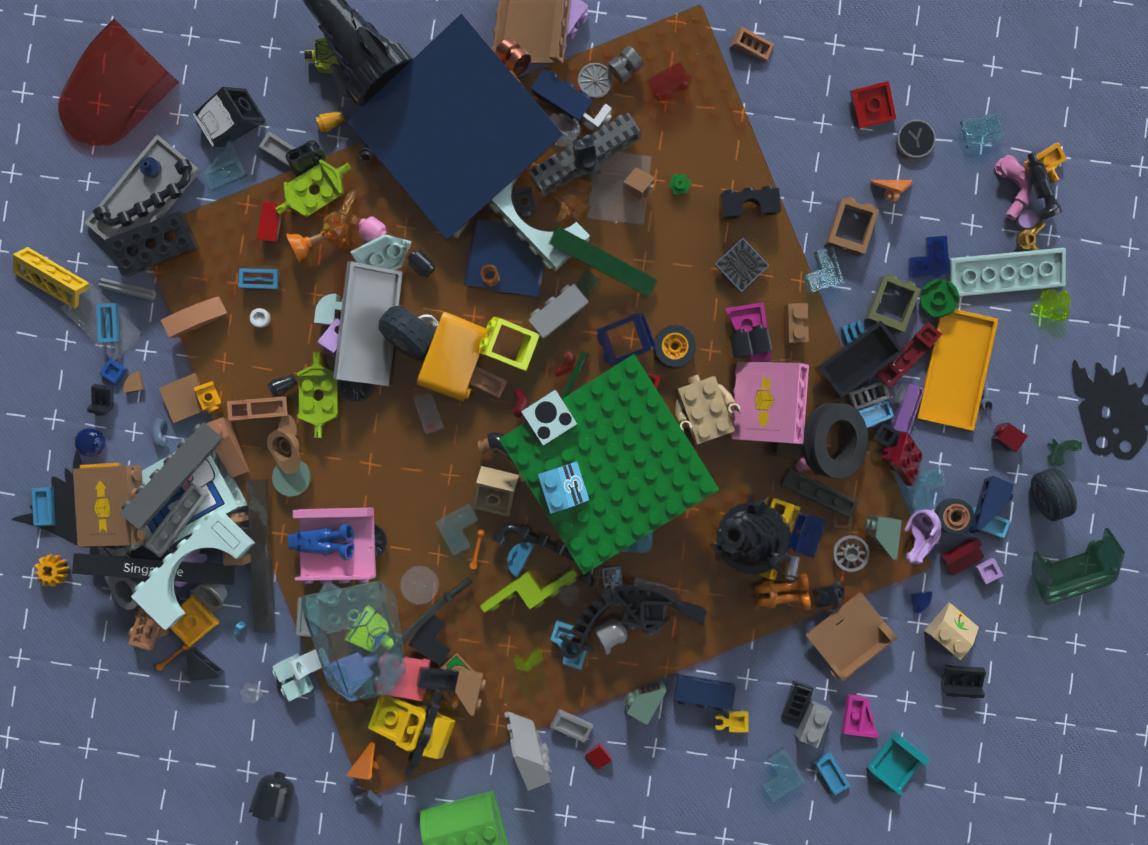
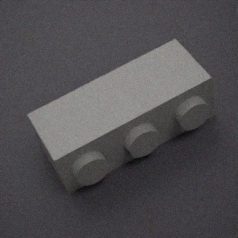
M568 284L560 291L561 295L556 299L554 296L545 302L546 306L542 310L538 308L530 314L529 322L543 340L589 304L575 284L572 286Z

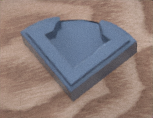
M369 789L357 795L354 802L360 806L365 804L372 806L371 808H377L381 806L382 800Z

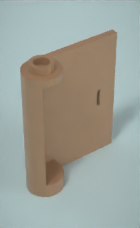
M861 592L806 634L808 639L833 668L830 672L837 681L839 679L845 681L898 639Z

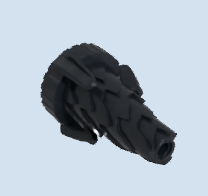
M303 0L308 10L320 24L318 28L324 34L328 45L333 50V54L339 63H332L330 65L339 93L344 97L351 98L355 104L364 106L414 59L402 43H394L380 35L376 28L370 22H366L355 9H352L346 0Z
M749 494L745 504H738L723 516L719 523V529H717V543L709 544L715 552L714 560L716 562L723 558L736 571L757 575L771 572L772 569L780 573L782 572L780 564L784 560L791 561L792 558L788 557L792 538L789 524L777 509L768 505V497L764 496L757 502L754 499V495ZM734 530L740 533V539L737 542L731 539V533Z

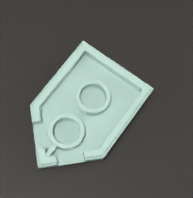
M385 234L351 251V254L357 263L397 270L403 267L407 251L412 242Z

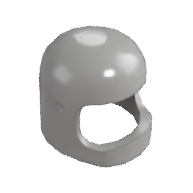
M616 618L608 619L594 628L605 655L611 653L610 649L618 643L623 644L627 639V631L623 623Z

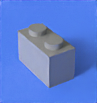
M812 700L809 701L796 732L799 741L818 748L832 714V711L827 706Z

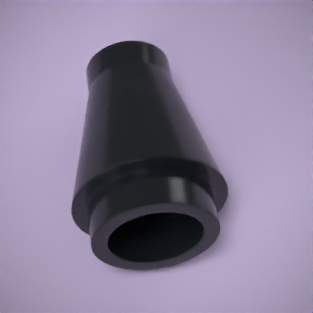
M291 374L273 379L267 385L273 397H281L298 383L294 375Z

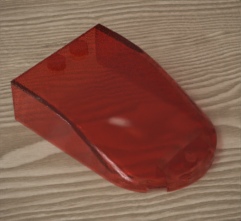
M113 19L89 44L70 74L59 97V117L65 130L81 143L89 146H109L122 140L179 81L137 42L120 23Z

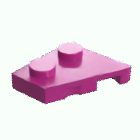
M847 694L841 732L847 735L879 738L873 723L874 717L870 712L868 698Z

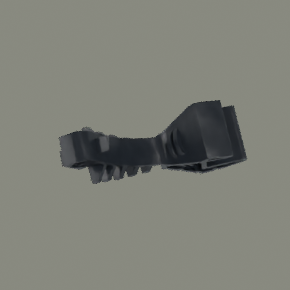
M652 583L615 586V599L610 590L604 591L601 594L603 599L600 597L593 600L592 606H588L582 611L584 615H580L576 619L575 623L578 625L570 630V634L582 636V639L580 640L564 633L558 637L565 641L561 655L569 659H575L583 654L585 650L590 653L593 652L594 647L587 644L599 618L614 603L624 606L625 610L629 612L640 627L647 632L670 621L671 617L664 616V605H672L680 599L679 594L667 587L657 586V584ZM571 644L577 647V653L572 652Z

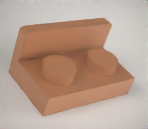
M140 607L134 615L136 621L129 631L128 637L130 639L128 644L151 651L154 648L160 625Z

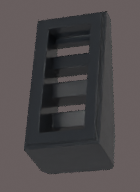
M681 600L670 605L698 624L703 625L707 613L705 607Z
M793 680L781 717L800 723L814 688ZM797 690L804 691L805 694L797 693ZM796 696L802 698L803 700L802 702L794 700V697ZM791 704L800 705V709L792 707ZM789 710H791V711L797 712L798 715L795 716V715L789 714L788 712H789Z

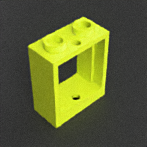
M492 317V320H489L486 327V336L480 342L479 353L526 371L540 334L504 319ZM501 325L525 334L515 361L491 352Z

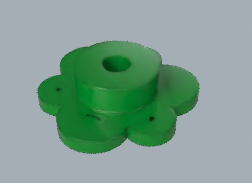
M678 174L672 175V182L669 183V187L673 189L674 195L686 194L691 186V181L686 178L685 174L680 176Z

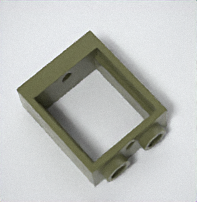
M892 274L880 277L864 320L873 324L882 321L886 328L899 334L905 332L921 289L916 287L915 283L910 281L902 282L898 280L897 276ZM886 284L911 293L900 322L876 313Z

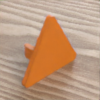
M871 180V184L887 189L884 192V199L891 198V201L894 202L899 201L900 193L911 186L913 180Z
M371 742L347 773V777L368 781L373 776L372 768L379 769L377 762L373 760L375 743Z

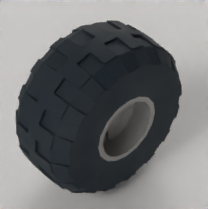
M401 306L390 307L379 320V331L402 353L415 360L424 358L427 355L434 333L415 314Z

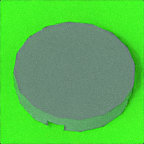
M301 460L299 469L293 474H286L280 469L278 464L272 474V481L276 490L282 495L290 497L305 492L312 479L309 467Z

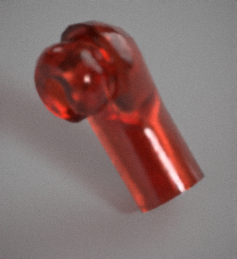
M571 351L563 355L564 361L561 366L553 368L556 378L573 370L576 356Z

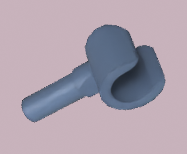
M988 383L984 384L983 399L980 402V407L984 410L986 402H989V409L992 410L994 408V402L989 400Z

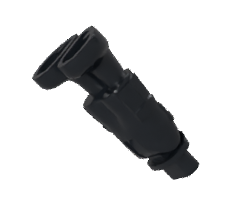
M1035 152L1028 154L1029 163L1026 166L1030 167L1028 172L1030 181L1034 186L1037 199L1044 198L1045 208L1038 213V219L1041 221L1058 215L1063 211L1054 196L1055 192L1049 182L1047 169L1041 159H1037Z

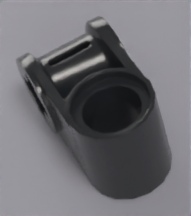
M310 140L288 151L285 158L292 172L296 175H301L320 163L319 160L325 161L326 155L323 150H320V146L316 141Z

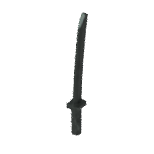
M468 576L452 590L443 593L444 596L423 613L393 643L390 655H394L428 619L445 604L452 602V598L472 584L473 580Z

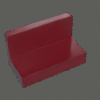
M971 537L940 555L950 575H955L984 558L979 548L982 546L979 538Z

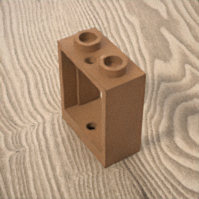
M842 198L837 204L825 245L861 257L866 253L879 210L869 203L860 204L853 198ZM845 207L870 215L861 244L836 236Z

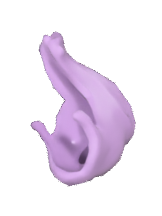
M927 509L915 512L910 517L905 528L906 532L910 528L912 529V535L915 539L913 549L906 554V560L912 565L923 563L922 559L931 551L941 536V521L934 511Z

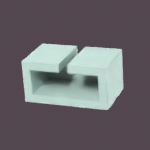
M298 653L272 666L275 679L282 683V695L285 698L287 697L288 701L300 697L314 688L308 674L297 680L289 662L298 658ZM296 664L298 672L301 673L300 666Z

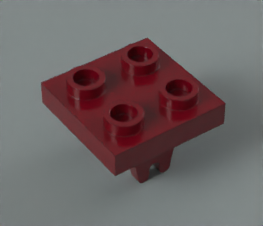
M900 432L897 446L885 448L884 452L887 455H882V458L892 462L889 468L891 471L898 473L906 486H914L923 454L908 432Z

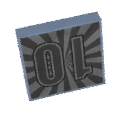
M744 238L715 264L740 293L769 266Z

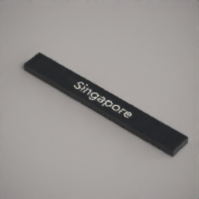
M75 553L73 556L72 574L149 579V573L156 567L160 568L164 563L162 559ZM182 561L176 571L174 581L234 585L236 565L224 566V564Z

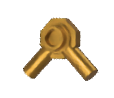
M1039 221L1031 230H1022L1016 236L1018 246L1021 249H1029L1030 251L1039 250L1035 245L1036 235L1046 226L1045 222Z

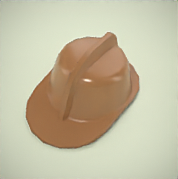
M282 431L271 432L267 438L269 451L283 472L286 474L295 473L300 466V444L298 439L290 433Z

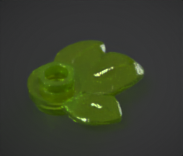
M1051 288L1042 289V302L1034 304L1032 306L1033 311L1042 318L1051 317L1057 322L1066 320L1070 314L1068 307L1071 303L1070 294L1065 289L1059 293ZM1061 309L1063 314H1058L1056 310Z

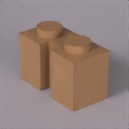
M795 303L784 306L785 344H805L809 342L808 327H803V321L808 319V303Z

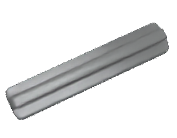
M105 278L99 280L98 285L102 289L152 301L156 298V291Z

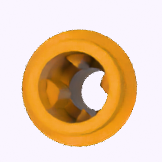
M342 111L319 114L315 118L320 132L325 131L326 133L345 122Z

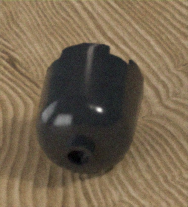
M275 772L274 775H266L260 779L248 811L253 812L252 816L266 821H270L271 817L279 818L278 822L280 823L287 821L295 788L293 783L288 778H285L286 774Z

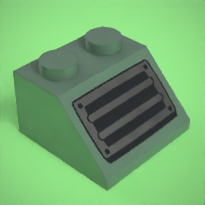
M868 515V519L865 520L864 524L867 536L883 556L897 560L902 520Z
M659 681L634 688L633 692L629 691L624 700L626 702L627 714L648 725L667 692L665 684Z

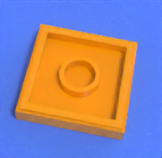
M192 594L180 604L185 614L170 629L190 648L219 624L220 621Z

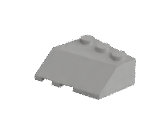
M505 712V718L508 722L507 728L511 737L510 743L513 757L528 791L550 783L552 770L548 755L550 754L546 743H542L534 722L514 713Z

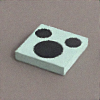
M556 390L521 411L543 445L577 424Z

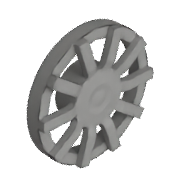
M848 535L835 543L832 556L838 567L848 572H855L861 570L867 564L870 551L863 539ZM847 539H852L851 546H849ZM856 540L861 542L859 545L854 547ZM843 541L845 542V545H846L845 548L840 545V543L843 542ZM864 545L865 551H859L858 549ZM839 547L843 552H837V548ZM860 554H866L864 560L859 557ZM837 555H843V556H844V557L841 558L839 561H838V559H837ZM847 560L846 566H842L841 563ZM856 560H859V561L862 562V564L859 565L858 567H857V564H856V562H855ZM850 561L853 563L854 568H848Z

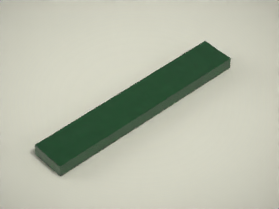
M556 226L548 242L549 245L646 297H650L658 281L559 226Z

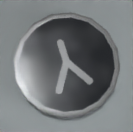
M922 120L906 122L896 136V144L899 151L911 159H919L926 156L933 149L936 142L933 128Z

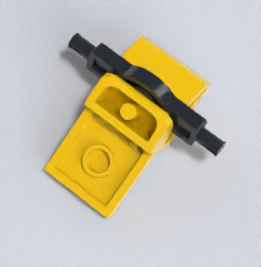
M435 690L432 700H429L427 707L424 705L416 707L396 696L380 694L368 729L396 742V745L404 750L410 751L407 759L409 763L404 773L408 777H412L414 769L419 765L422 756L434 759L443 757L456 722L438 713L440 707L438 704L443 694L439 690Z

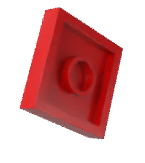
M889 81L850 91L857 129L897 119Z

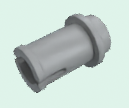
M788 555L792 559L787 561L785 572H783L784 578L796 580L800 558Z

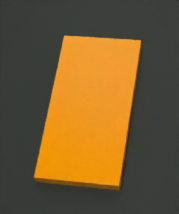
M957 309L946 317H938L936 329L943 335L931 347L923 383L924 392L917 410L916 419L974 431L999 319Z

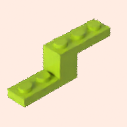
M571 568L541 589L528 570L484 601L480 607L484 613L488 610L492 612L500 606V601L503 599L508 601L516 595L514 591H517L529 609L532 607L537 609L545 603L544 599L549 595L552 598L560 592L559 588L565 584L568 587L574 583L577 572L574 568Z

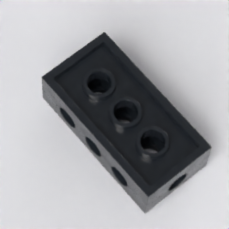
M181 211L105 239L123 277L132 276L200 249L187 217ZM174 232L175 239L170 242L168 236ZM155 239L157 245L154 249H152L150 247V243L152 240ZM134 247L138 248V254L136 256H133L132 249Z

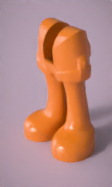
M807 574L799 575L798 579L792 582L774 583L770 580L754 586V593L770 594V596L755 598V605L769 609L775 608L777 604L797 603L803 610H810L811 603L808 592L777 595V592L809 590Z

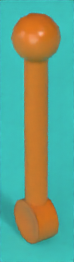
M483 530L477 532L478 540L473 561L470 563L471 569H476L478 566L476 561L482 537L485 535Z
M183 644L182 648L163 663H158L156 669L158 671L163 670L166 664L183 651H188L189 647Z

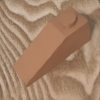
M222 417L206 423L224 439L215 451L229 477L233 478L249 472L231 421H228V418Z

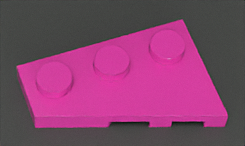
M764 302L725 308L736 330L744 329L745 332L752 331L753 326L762 324L764 328L767 327ZM771 351L749 355L752 362L772 360Z

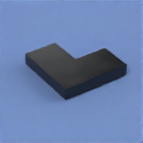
M433 615L417 630L408 645L441 666L452 648L436 639L445 621Z

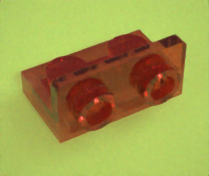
M678 62L648 79L647 84L657 102L662 99L667 101L678 90L682 92L688 89L692 82V76H688L682 63Z

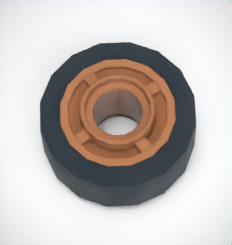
M948 498L941 501L935 509V513L941 521V530L945 533L962 535L973 526L975 519L974 511L971 505L964 500ZM953 512L957 513V519L955 521L951 520V514Z

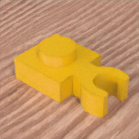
M728 711V717L722 714H715V719L722 720L720 725H715V729L723 730L725 727H728L729 732H749L747 711Z

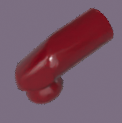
M518 388L512 392L517 400L516 406L512 410L515 417L523 416L521 411L528 407L527 398L521 388Z

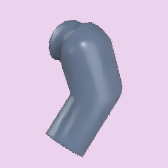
M156 417L150 433L155 445L164 446L167 438L162 436L161 430L166 420Z

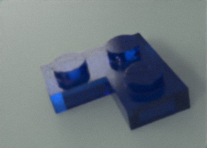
M947 236L925 238L927 256L908 259L910 278L950 274Z

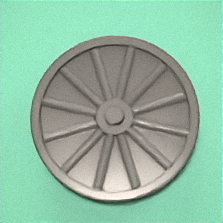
M590 63L584 66L579 73V88L591 98H600L611 89L612 74L605 65Z

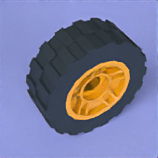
M670 325L663 328L654 339L653 352L657 357L656 359L662 365L669 368H679L686 365L696 353L694 335L684 326ZM672 343L678 344L677 350L671 348Z

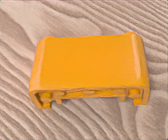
M444 312L420 371L417 385L464 402L465 399L468 400L472 391L469 388V382L480 356L479 345L486 336V328Z

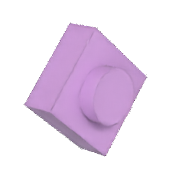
M990 558L975 566L984 584H988L1003 576L994 558Z

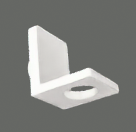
M321 647L289 662L297 680L329 664ZM296 664L300 666L301 673L298 672Z

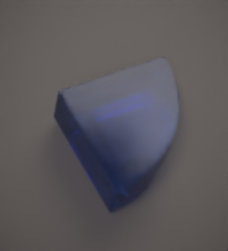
M931 591L911 593L913 612L919 613L929 606L932 600Z

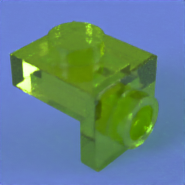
M537 646L526 661L515 655L513 659L515 662L514 666L522 672L524 670L529 672L533 666L537 667L543 660V650Z

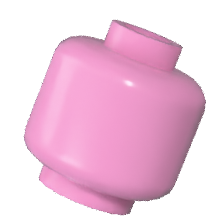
M373 216L367 219L363 218L357 226L359 228V237L367 243L385 234L387 235L385 224Z

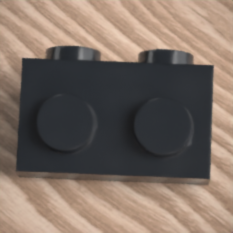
M945 665L941 682L945 695L951 697L984 698L985 693L982 687L986 671L982 667Z

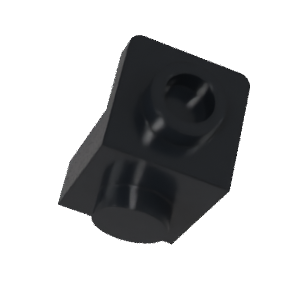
M99 384L91 386L92 404L87 408V412L94 413L97 416L109 413L114 408L113 387Z
M839 581L812 589L817 608L837 605L845 599V590Z

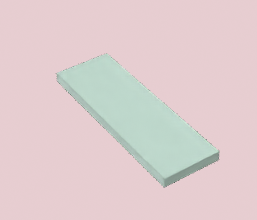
M1063 247L948 258L949 281L957 287L960 297L1066 286V248Z

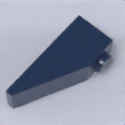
M995 476L984 479L974 513L973 526L969 530L970 533L981 531L1012 500L1014 495L1013 483Z

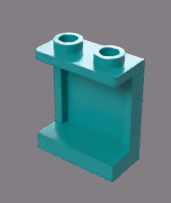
M894 731L866 767L871 771L869 775L877 782L882 780L886 784L884 787L892 794L897 792L901 796L903 794L901 791L903 786L922 763L926 766L930 759Z

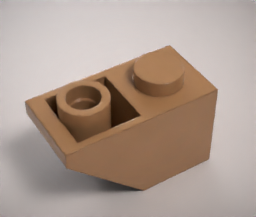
M635 168L623 182V187L641 201L643 197L647 199L652 193L655 186L653 184L655 178Z
M461 669L455 692L468 713L474 716L475 711L480 709L482 699L478 698L479 692L484 691L486 680L483 679L484 673Z

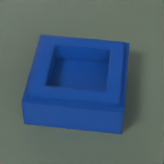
M109 358L99 374L117 385L128 369L114 359Z

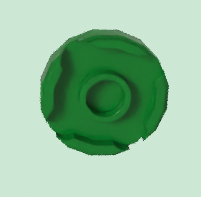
M942 279L928 282L920 294L922 309L928 315L939 318L952 314L960 300L957 287L952 282Z

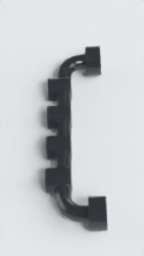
M183 159L175 163L174 166L177 173L183 175L179 182L167 185L165 190L151 194L149 199L135 203L133 208L119 212L117 217L113 219L109 218L111 213L107 206H99L93 210L95 219L101 220L107 226L114 227L121 224V226L126 227L133 223L131 219L133 216L137 215L140 218L149 214L147 208L153 205L154 208L163 207L166 204L165 198L169 196L171 199L181 197L182 193L180 190L186 187L190 181V171L192 170L190 161Z
M512 524L506 525L498 534L494 532L492 540L505 546L508 538L505 537L506 534L513 532L575 561L564 543L558 540L556 543L548 541L550 537L541 532L538 535L531 533L532 528L524 524L521 527ZM594 569L585 575L581 574L579 581L593 587L595 579H593Z

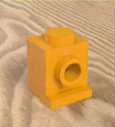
M213 381L194 387L203 412L211 413L219 409L218 406L222 405ZM205 395H212V399L210 401L205 400Z

